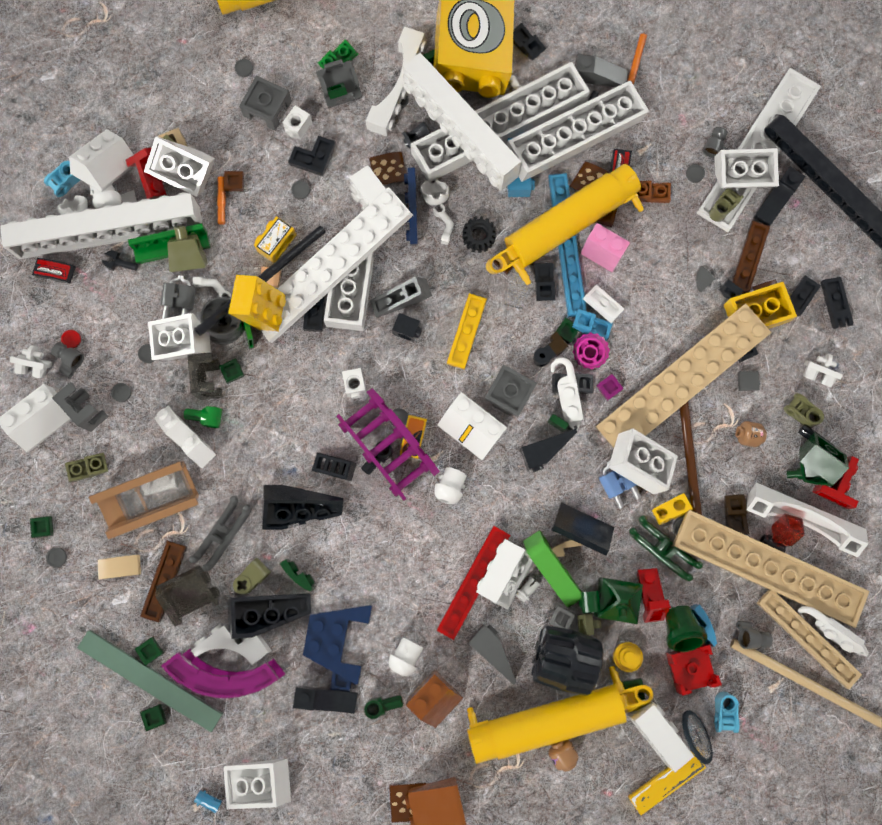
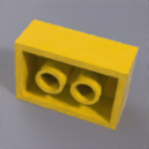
M236 275L229 314L258 330L279 332L286 295L258 276Z
M784 282L730 298L723 305L727 316L730 317L744 304H747L768 329L789 323L797 317Z

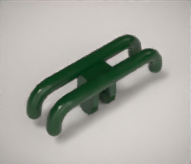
M640 516L638 519L639 523L659 541L655 546L637 532L636 528H630V536L679 577L686 581H692L693 575L684 571L669 558L677 554L696 569H701L703 563L695 560L688 553L672 546L674 543L672 540L653 526L646 516Z

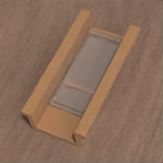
M184 461L176 462L88 497L91 504L97 502L108 525V529L105 532L108 540L199 504L197 501L199 494Z

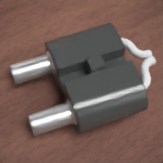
M178 275V278L172 279L170 283H163L160 305L164 306L162 319L169 318L171 307L181 308L182 315L189 314V310H193L196 287L190 286V282L185 280L184 276ZM181 279L187 285H177L173 282Z

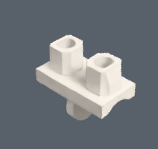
M31 345L28 350L23 349L22 354L24 355L20 354L17 357H10V362L14 363V373L28 374V367H33L32 376L36 378H44L47 368H51L53 363L52 361L39 359L43 357V353L38 352V347Z
M829 353L825 357H817L816 361L821 362V366L805 360L803 364L806 366L804 377L815 381L820 371L824 373L820 383L829 387L833 386L836 379L841 380L843 374L828 369L829 366L833 368L837 366V363L832 361L833 355Z

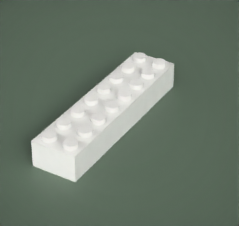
M421 53L403 65V87L405 91L415 97L417 104L427 110L429 117L440 124L441 130L452 137L453 143L464 150L466 157L477 164L478 170L489 177L490 183L495 188L498 187L502 191L518 178L521 160Z
M628 81L508 140L506 145L521 160L518 177L523 182L641 122L649 110L632 82Z

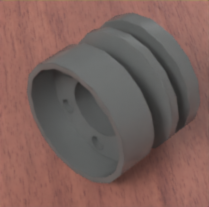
M227 297L210 299L202 308L201 322L230 299ZM228 313L207 331L210 340L219 345H228L235 342L242 334L243 321Z

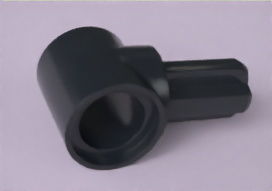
M391 445L388 446V454L384 456L378 454L375 456L379 464L381 462L384 464L391 458L393 454ZM366 461L361 469L370 475L376 469V466L373 462L368 463Z

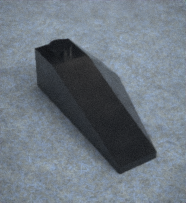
M263 485L262 530H283L292 524L299 523V525H304L306 521L313 519L320 521L341 516L344 499L286 485Z
M310 593L231 597L228 600V623L231 639L253 638L311 614Z

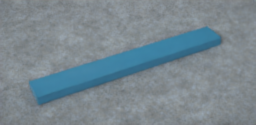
M567 173L548 176L552 207L570 196ZM575 235L558 246L568 317H576L578 309L587 311L586 301L583 300L585 295Z

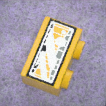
M276 216L274 220L268 222L264 233L256 238L254 247L258 253L275 263L297 234L293 227Z

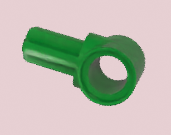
M205 406L202 410L186 408L183 417L185 420L200 421L204 427L220 428L223 409L212 406Z

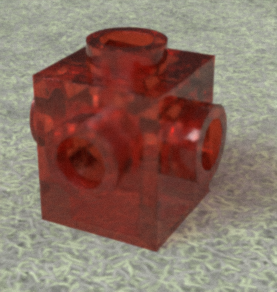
M788 514L780 517L773 523L771 528L774 542L785 546H793L805 536L803 519Z

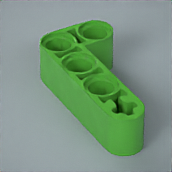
M538 530L523 540L528 555L566 607L569 608L580 601L581 589L552 551L543 533Z

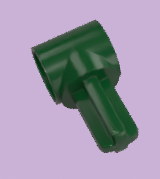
M599 591L581 592L578 606L581 607L583 613L601 612Z
M397 695L382 699V696L371 698L364 707V713L370 719H377L379 716L386 715V711L403 707L402 696ZM371 703H376L379 706V712L371 713L368 706Z

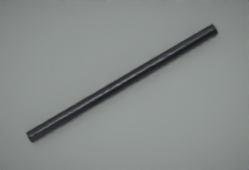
M318 226L258 277L267 282L325 234V229L322 226ZM231 299L194 328L199 336H202L229 313Z

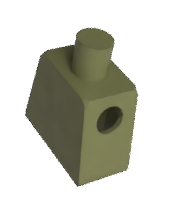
M185 226L174 227L176 237L170 238L167 244L169 271L176 272L206 268L208 260L196 234L187 235Z

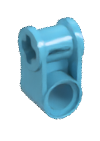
M70 161L62 162L44 179L45 185L50 186L57 197L67 194L80 181L79 178L69 174Z
M724 691L718 693L715 697L714 726L716 732L727 730L738 733L740 729L738 700L733 695ZM726 698H730V704L724 707L723 701Z

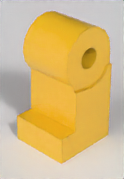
M685 493L657 506L652 512L658 524L662 525L672 519L685 515L687 511H692L693 508Z

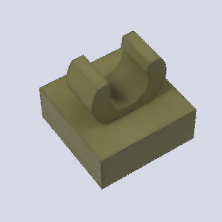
M592 614L577 616L579 632L585 635H594V629L602 628L601 620H593Z

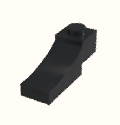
M790 166L780 178L779 186L772 189L753 218L765 225L771 226L806 176Z
M298 685L295 688L293 708L355 714L358 692Z

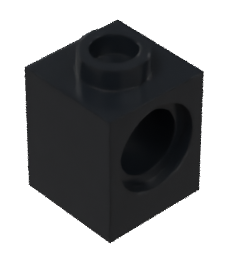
M399 313L392 333L414 343L415 338L419 339L423 328L420 327L419 320Z

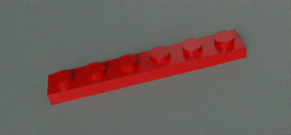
M495 526L492 527L436 631L452 640L455 639L479 595L476 592L479 581L485 577L488 564L497 555L498 546L505 539L509 540L510 534Z

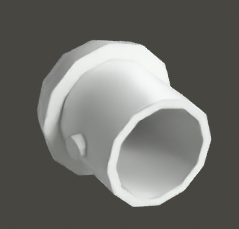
M113 184L102 192L90 185V194L93 196L92 205L96 209L106 205H121V195L115 191Z
M447 467L444 473L439 476L441 479L440 483L435 484L434 494L442 503L456 504L463 496L461 489L465 488L464 481L466 475L457 469Z
M402 638L394 655L390 654L389 667L401 676L412 675L417 669L414 666L423 648Z

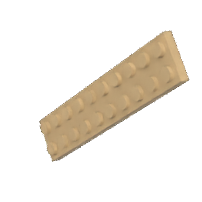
M744 304L598 424L596 428L613 448L615 447L618 434L627 430L635 429L646 436L772 332L748 305Z
M691 510L685 513L672 545L799 604L813 607L822 614L853 628L857 626L869 591Z

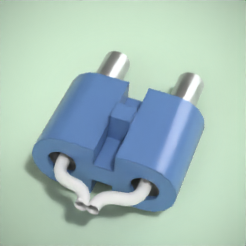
M610 461L607 462L603 475L598 478L609 499L613 498L620 509L625 506L619 496L623 491L630 489L635 500L641 498L636 487L637 484L613 470L606 473Z

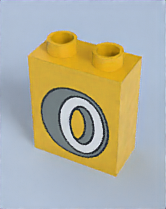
M439 0L436 17L434 68L457 92L462 90L474 91L487 98H493L498 95L504 96L512 75L514 0Z

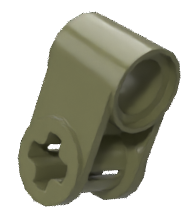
M727 188L710 209V218L715 222L724 220L745 196H740L732 188Z
M795 393L794 399L783 408L789 416L810 428L819 425L824 420L823 412L799 393ZM809 414L815 417V422L810 420Z
M258 558L254 559L234 580V591L238 594L250 593L271 571ZM241 581H242V582H246V581H247V583H246L247 589H240V587H241L240 582H241Z

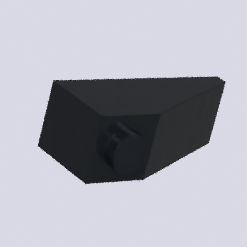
M577 429L521 447L520 452L527 471L533 470L534 473L543 470V466L577 433Z

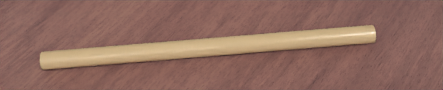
M734 638L731 641L730 647L882 729V717L755 649H743L737 639Z

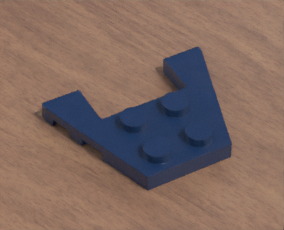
M367 605L310 615L303 656L358 685L362 666L343 663L342 656L349 620L369 624L372 606Z

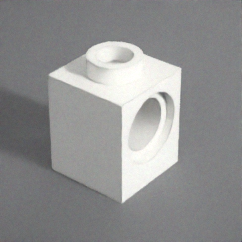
M296 105L283 121L286 134L301 140L312 124L310 114ZM297 122L300 123V124L297 125V126H293L294 123H297Z
M361 368L342 371L347 397H351V399L363 397L362 394H366ZM352 381H359L360 385L357 388H350Z

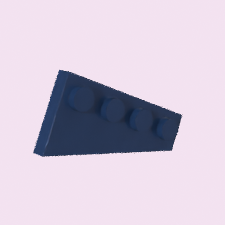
M408 168V173H404V185H408V192H405V204H409V211L413 216L407 221L409 222L410 230H406V241H410V246H418L415 168Z

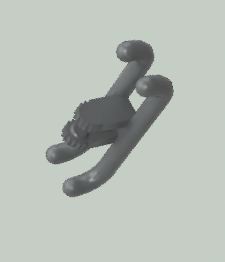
M237 496L230 497V503L196 553L189 557L190 563H196L201 559L213 541L220 544L210 560L202 566L203 572L210 571L216 565L251 512V506L245 504L242 513L232 528L229 529L224 525L238 504Z

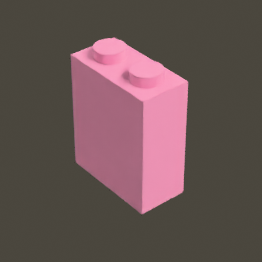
M597 223L587 238L580 254L613 272L630 242Z

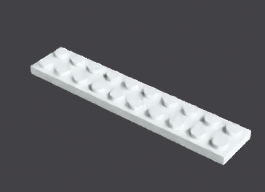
M789 68L738 149L778 148L779 154L781 149L766 135L765 127L778 115H784L796 126L821 86ZM717 180L697 211V214L729 232L757 187L732 188L740 196L743 195L745 197L734 210H731L724 220L715 222L710 218L709 211L727 189L721 188Z
M389 187L277 289L286 295V303L282 311V323L279 327V332L261 330L269 342L273 343L413 216Z

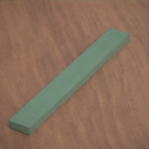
M91 630L87 631L77 647L209 732H213L224 714L147 665L145 666L144 663Z

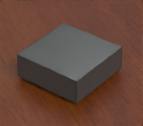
M739 371L738 390H760L759 372Z

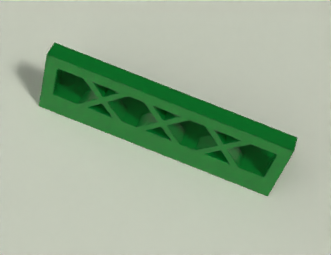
M202 223L186 226L187 235L196 234L203 250L211 248L208 232ZM173 229L128 239V244L134 250L136 263L142 264L168 258V241L170 238L176 237Z

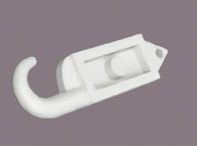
M557 358L551 364V372L553 373L556 365L560 363L566 366L567 376L562 377L557 385L563 417L572 429H577L578 432L584 416L574 366L566 358Z
M803 606L797 610V613L804 620L805 617L802 613H808L816 618L815 627L817 631L835 642L843 650L868 657L869 652L864 645L865 641L833 618H828L817 609L809 606Z

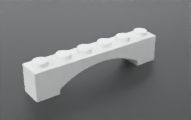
M404 26L398 41L399 52L403 55L399 79L393 90L377 106L372 105L366 119L367 130L384 136H388L389 131L393 130L395 125L394 118L401 111V100L407 96V92L403 87V65L417 54L424 53L427 45L425 33Z
M756 483L747 495V511L764 518L766 516H777L803 524L822 534L835 543L839 550L858 557L868 545L867 530L759 483Z

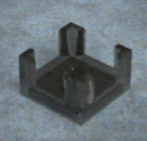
M211 352L188 355L190 393L199 400L223 398L222 389H216L213 381H207V371L220 370V361L212 359L213 354Z

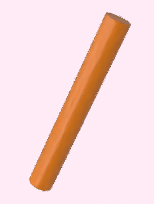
M641 33L639 36L628 81H631L633 85L647 35Z

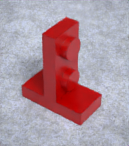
M144 148L126 159L127 167L137 166L147 199L166 195L162 180L144 172L152 148Z
M850 456L847 457L849 469L832 487L815 485L812 491L846 509L856 508L859 502L845 495L851 487L850 480L858 470L857 464L859 459Z
M658 569L638 570L639 584H643L644 623L664 621L670 609L669 600L664 599Z

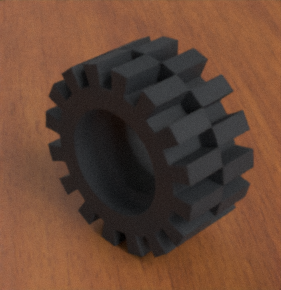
M476 216L474 220L470 218L468 223H465L462 234L463 243L467 245V249L471 248L472 252L478 250V253H481L482 250L486 252L488 248H491L496 238V228L493 227L494 223L489 222L488 218L484 220L483 216H480V219H477ZM475 229H483L486 232V238L477 241L473 238L472 232Z

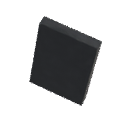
M561 502L552 531L606 556L610 549L615 527Z

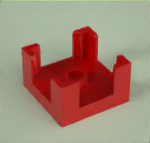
M704 643L698 649L689 652L671 651L666 653L677 693L687 695L691 694V690L706 686L714 688L722 685L719 675L714 674L709 655H713L709 644Z

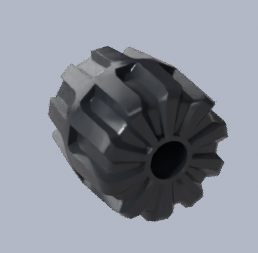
M545 626L539 633V640L535 644L536 654L532 657L533 667L531 669V676H533V680L536 683L562 692L580 695L591 694L601 673L603 662L602 642L595 637L572 629Z

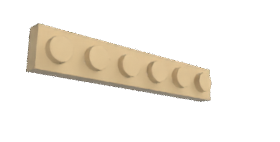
M768 590L757 602L770 617L846 689H850L862 676L851 663L776 592Z

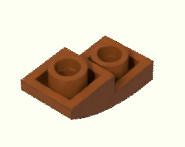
M640 181L641 190L637 194L641 202H671V183Z

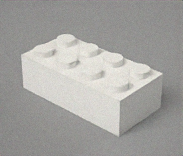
M373 253L328 292L324 315L326 327L364 331L374 263Z

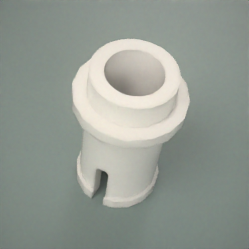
M532 577L529 578L520 590H516L515 596L523 603L529 601V597L540 586L537 581L531 586L535 580Z

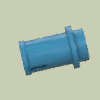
M200 790L194 800L197 803L196 806L199 807L201 805L216 814L222 800L207 794L206 790L204 792Z

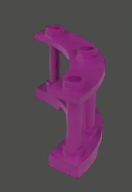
M371 388L366 392L371 398L368 400L369 403L346 421L338 414L336 416L340 421L338 426L344 433L347 431L363 449V457L368 463L373 462L390 483L391 487H389V490L395 497L399 495L404 501L407 498L401 492L402 489L424 472L427 473L429 471L433 476H436L440 471L428 454H425L418 441L392 409L387 407L379 394ZM373 408H379L381 411L379 413L380 416L355 434L350 427ZM390 421L395 427L393 429L394 432L369 451L361 440L383 422ZM403 437L409 445L407 450L383 468L375 459V456L396 439ZM412 455H417L421 460L420 466L399 483L395 484L388 474Z
M191 648L183 654L181 652L176 653L161 665L166 673L180 685H184L195 693L214 698H237L249 695L270 686L286 674L274 658L260 667L247 671L221 670L207 664L198 656L195 657Z

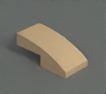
M568 540L551 549L557 557L565 556L564 548L583 545L573 540Z
M140 555L97 560L99 580L141 574Z

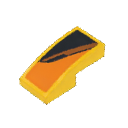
M408 415L406 428L421 447L427 419ZM404 438L399 455L405 452L409 446Z

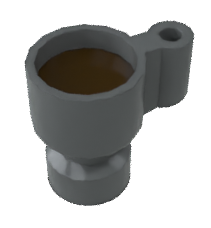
M715 127L713 129L712 137L707 139L703 147V153L706 156L715 158L714 156L721 150H729L724 146L723 142L728 134L727 130L722 127Z
M61 342L56 343L51 350L53 356L61 358L59 372L68 378L74 375L75 369L79 368L84 361V354L74 348H67Z
M749 621L736 622V627L740 631L738 641L743 649L770 648L772 646L773 637L770 632H759L753 629Z

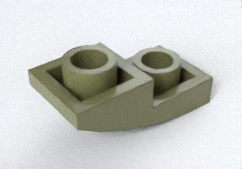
M104 453L86 456L84 459L65 463L70 483L108 472Z

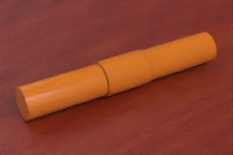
M223 176L218 177L217 194L218 224L221 225L225 224L226 206Z

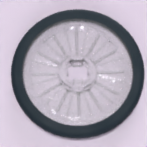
M687 710L682 715V727L687 743L701 763L710 764L713 758V750L707 730L700 718L694 712Z

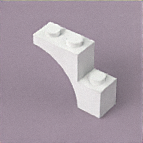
M169 405L157 413L154 419L164 433L177 443L185 454L201 468L216 456L214 451Z
M221 624L211 630L212 635L207 639L202 637L195 642L196 647L191 650L194 656L197 657L212 649H228L241 654L252 665L272 651L261 635L253 638H242L243 642H240L239 639H231L229 625L222 627Z

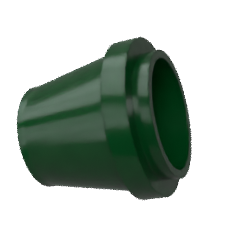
M681 605L669 609L666 615V642L668 648L676 652H689L701 647L708 636L705 628L701 627L691 607Z

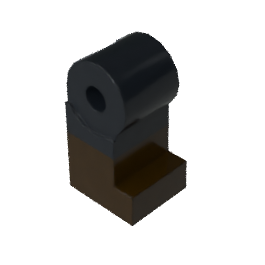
M558 332L550 336L549 340L551 343L535 351L533 356L535 365L544 367L567 350L568 345Z

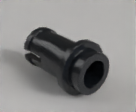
M764 534L760 538V542L785 553L787 546L773 539L772 535Z

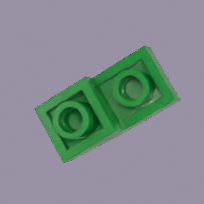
M345 39L333 52L329 50L318 64L324 69L325 64L341 59L343 63L352 61L358 55V52Z

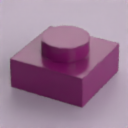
M613 374L596 385L607 401L624 389Z

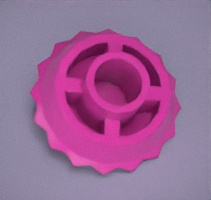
M590 332L583 334L580 338H577L576 343L573 345L574 359L578 362V365H582L584 368H599L609 358L608 353L610 349L608 348V342L605 341L604 337L599 336L598 333L593 334Z

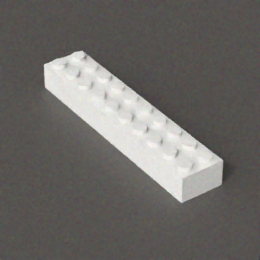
M570 62L475 112L506 144L508 138L517 137L587 102L590 91L573 63ZM441 128L411 143V154L429 183L471 162L466 157L464 150L461 147H457L453 143L452 137L448 133L445 134Z
M182 192L176 196H160L158 199L152 200L142 199L140 202L135 203L124 202L117 206L106 205L99 209L88 208L82 212H66L64 215L58 216L47 215L41 219L29 218L23 222L11 221L5 225H0L3 248L18 259H25L128 241V239L173 230L177 226L186 227L202 223L200 207L192 194Z

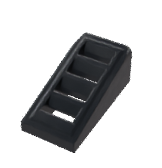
M317 452L312 471L352 481L356 463ZM323 458H325L326 460H325V464H324V467H323V470H322V469H320V468H321V464H322ZM331 460H332L333 463H332V466H331V470L328 471L330 462H331ZM338 462H339V463H341V464H340L339 471H338V474H337V473H336V470H337V466H338Z

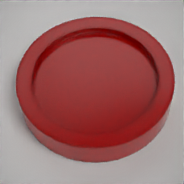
M67 330L61 336V343L65 344L67 348H76L81 343V336L74 330Z

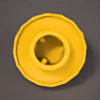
M622 642L614 649L613 661L620 670L634 672L642 665L643 653L636 644Z

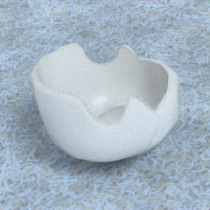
M438 179L434 183H429L426 180L420 186L421 195L429 205H440L447 201L450 196L449 186Z
M75 195L73 201H68L65 198L63 203L57 206L59 214L82 212L84 209H88L87 198L80 195Z

